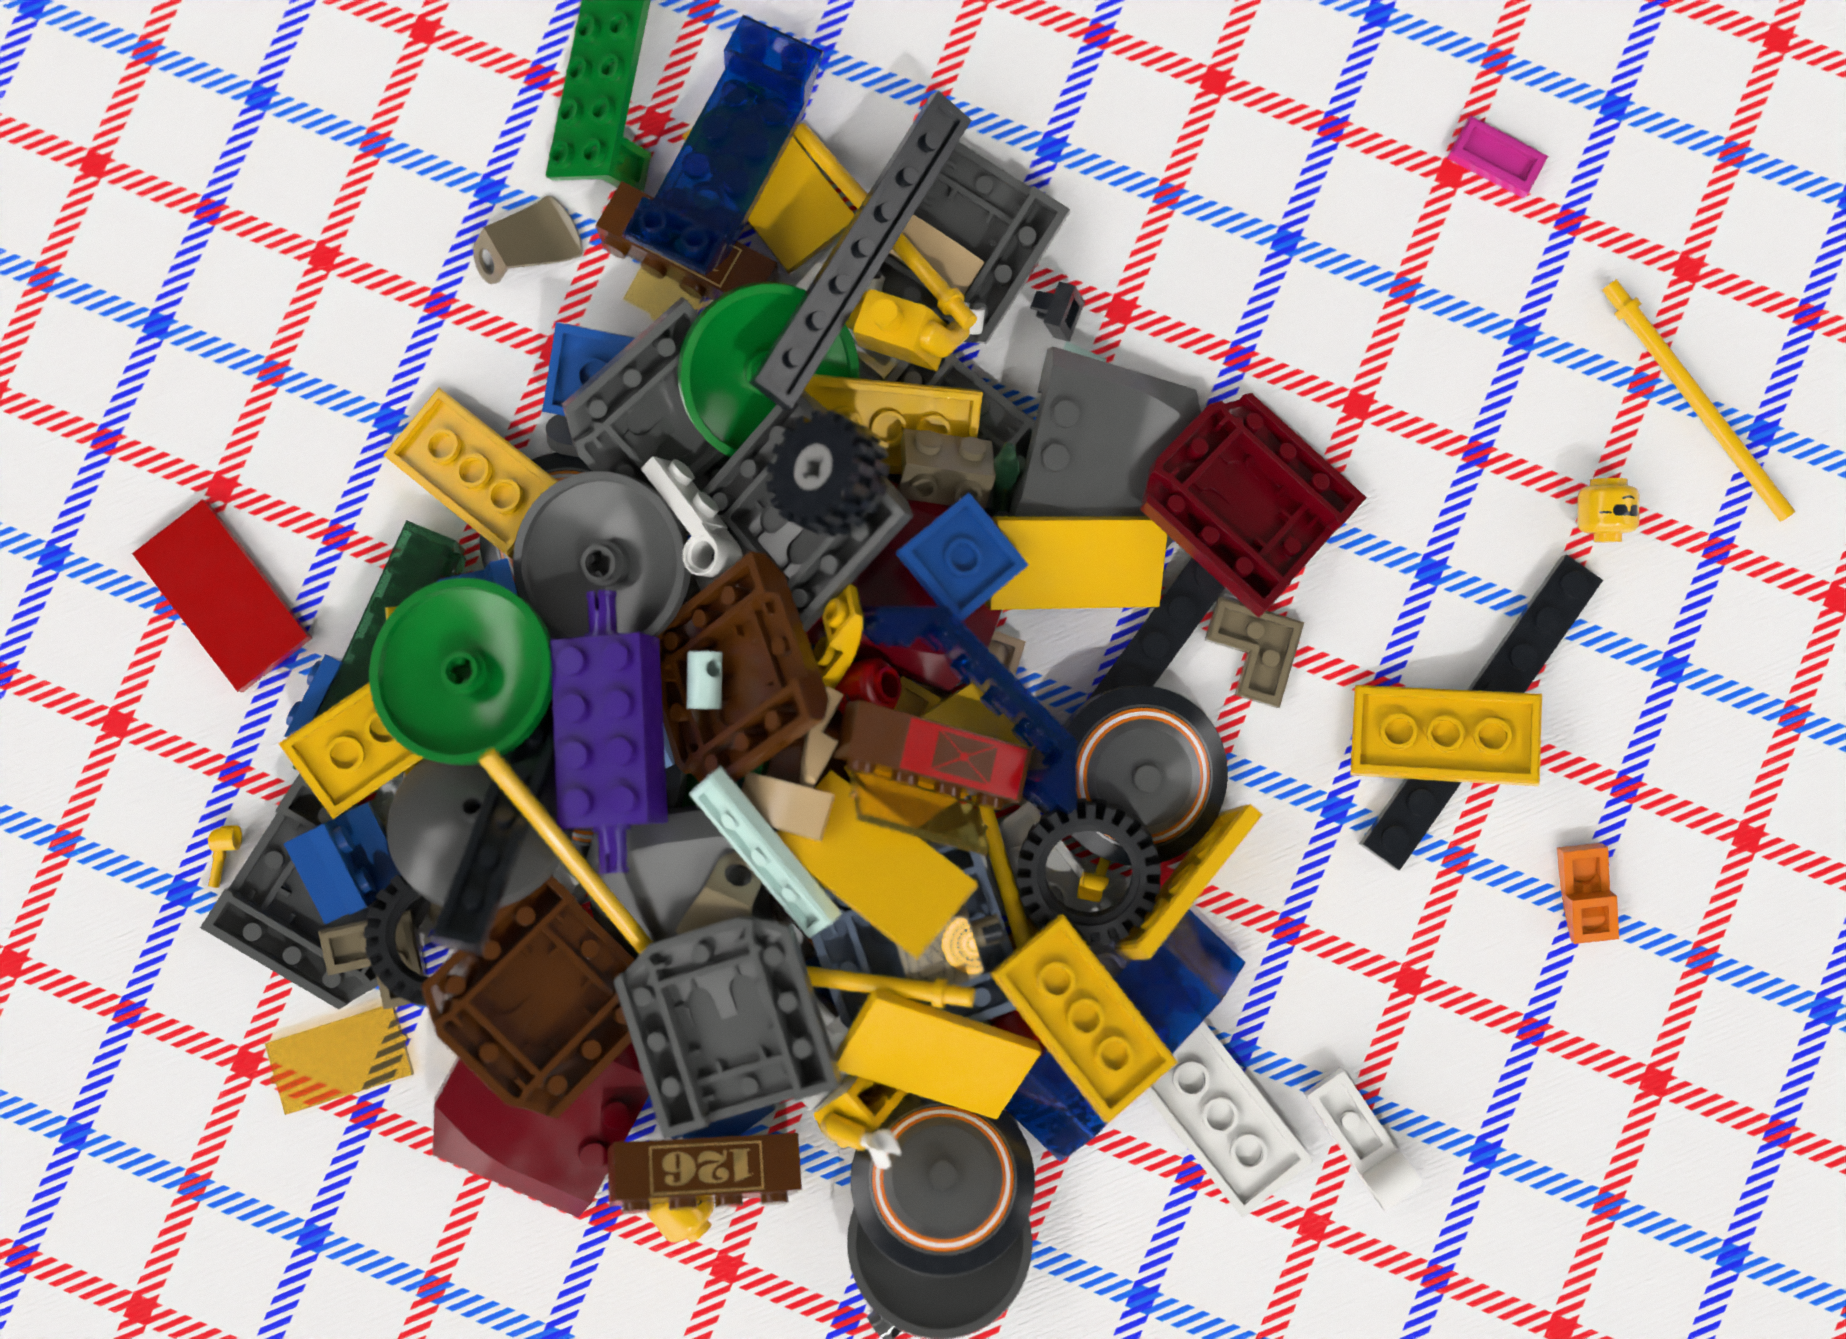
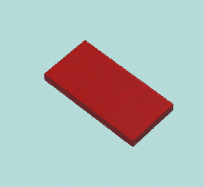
M200 500L132 553L237 692L243 693L313 639L211 504L206 500Z

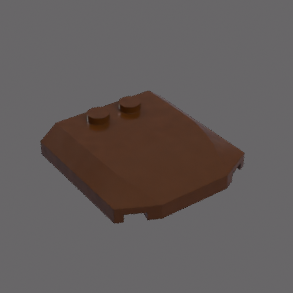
M750 551L684 604L670 625L657 636L660 646L663 724L675 764L683 773H692L700 783L720 766L735 783L825 719L830 698L786 577L765 553ZM706 651L722 653L721 709H687L688 652Z
M553 875L531 894L498 909L482 955L456 950L420 985L436 1036L505 1104L540 1113L551 1118L558 1119L632 1042L614 980L635 959L576 901V898Z

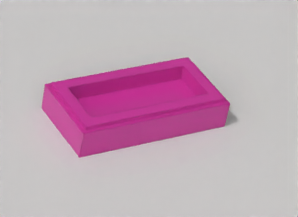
M1470 116L1447 156V159L1523 199L1529 194L1548 158L1544 153L1473 116Z

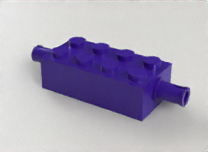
M598 590V594H596V591L586 593V598L588 599L589 633L585 634L584 637L550 640L558 826L560 829L593 828V832H598V874L629 872L626 830H631L632 825L668 823L659 638L641 632L624 634L617 632V592L613 590Z

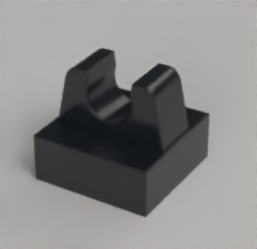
M1059 281L1054 294L1036 291L1030 308L1037 311L1036 317L1044 320L1043 323L1054 338L1070 342L1085 301L1075 285Z

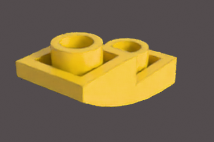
M850 584L846 586L837 598L832 599L826 606L823 614L826 637H822L816 643L813 650L824 685L832 689L837 686L848 670L856 654L862 633L863 615L856 587Z

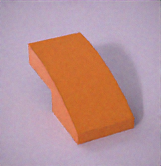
M1603 843L1557 847L1561 894L1571 942L1580 944L1619 939L1617 895L1610 891L1608 847Z

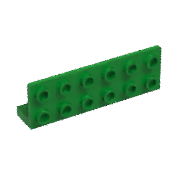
M651 0L581 1L545 174L550 180L602 179L616 188L623 181L644 192L652 153L625 138L623 134Z

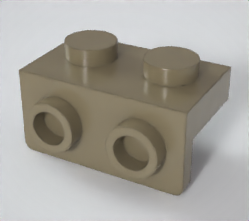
M904 428L900 441L902 473L897 487L900 494L909 500L953 506L966 494L970 493L981 508L985 509L996 477L992 441L980 440L976 437L940 434L930 430L920 431Z

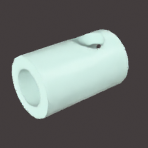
M706 651L688 652L687 709H721L722 653Z

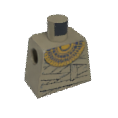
M965 902L918 960L897 945L907 979L935 982L936 978L947 979L948 984L960 985L980 976L984 972L980 947L1005 941L998 913L971 920ZM914 999V1001H917V1002H923V1001H924V1000H916V999Z

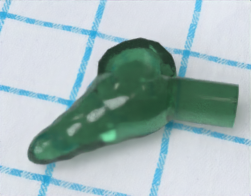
M1006 442L1001 452L994 457L993 465L996 477L994 480L992 508L997 511L1010 510L1012 486L1017 481L1019 474L1016 447L1012 442Z

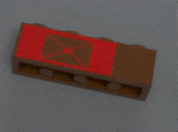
M860 700L846 703L833 758L847 761L846 769L852 772L873 776L875 769L891 773L890 781L900 785L917 787L918 781L934 785L933 793L960 799L961 793L976 796V805L1002 810L1003 804L1021 802L1032 749Z

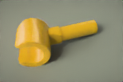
M238 825L221 826L213 830L208 836V845L210 850L213 851L209 887H220L226 851L239 850L241 847L242 830Z
M1100 857L1094 874L1082 872L1077 888V898L1096 903L1101 902L1103 890L1107 888L1109 882L1106 873L1111 861Z

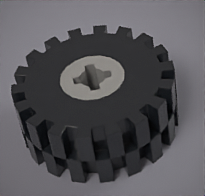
M821 410L812 411L811 419L801 416L795 420L798 427L796 430L787 427L781 434L786 439L783 446L775 444L772 453L778 456L775 463L768 462L767 472L774 475L773 480L766 481L767 491L775 494L770 499L773 508L780 510L778 514L783 519L818 535L835 537L836 533L844 536L852 533L850 524L860 528L867 522L863 514L866 511L874 514L879 507V504L875 503L874 499L877 493L885 495L887 486L880 483L881 477L889 476V466L882 463L881 460L888 457L886 448L878 444L881 439L877 434L870 431L869 428L836 411L827 410V413Z

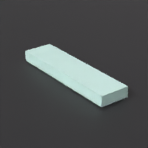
M721 766L690 792V796L807 937H812L832 924L842 914Z

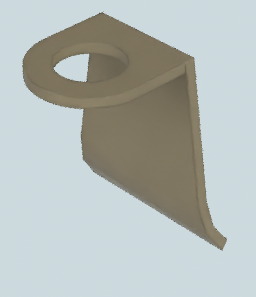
M545 196L532 206L485 226L473 248L476 268L481 277L489 284L499 283L509 268L560 263L583 255L582 240L572 217L562 204L551 196ZM484 249L488 250L494 262L493 273H490L484 264Z
M737 852L726 854L718 860L708 882L676 929L677 934L739 915L751 916L752 904L762 881ZM733 864H741L747 867L752 875L751 882L745 886L731 884L725 877L726 868Z

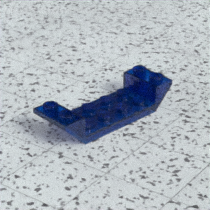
M743 15L724 48L725 70L654 199L650 200L644 196L642 197L622 233L623 238L705 276L725 261L805 113L824 51Z
M861 606L863 615L862 633L877 646L883 643L887 647L908 648L919 637L934 652L941 649L952 660L948 665L949 669L962 682L968 685L972 681L984 693L980 697L981 702L998 717L1004 714L1015 725L1011 732L1027 748L1035 746L1031 752L1022 793L1026 800L1035 807L1040 804L1049 812L1057 809L1071 814L1076 809L1077 740L948 607Z
M1188 909L1150 959L1128 960L1112 978L1171 1054H1173L1223 1000L1246 962ZM1047 1048L1039 1055L1005 1106V1109L1060 1162L1095 1138L1108 1124L1100 1118L1052 1054L1048 1053Z

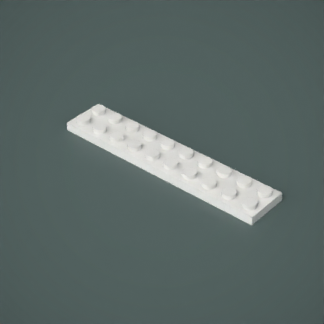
M1030 800L998 824L1016 885L1017 864L1023 840L1025 841L1029 829L1040 820L1041 816ZM982 837L976 844L997 905L1007 917L984 838ZM1062 841L1055 845L1047 858L1045 867L1049 887L1056 898L1066 906L1077 911L1094 912L1112 906L1103 893L1099 903L1077 898L1079 879L1082 872L1086 871ZM1023 906L1026 917L1029 918L1030 910L1027 906ZM1039 921L1035 923L1040 930L1044 927ZM1119 936L1111 938V944L1101 946V941L1091 942V947H1089L1178 1061L1175 1066L1144 1092L1239 1215L1244 1218L1310 1165L1313 1159L1153 956L1150 959L1125 961L1114 951V946L1120 939Z

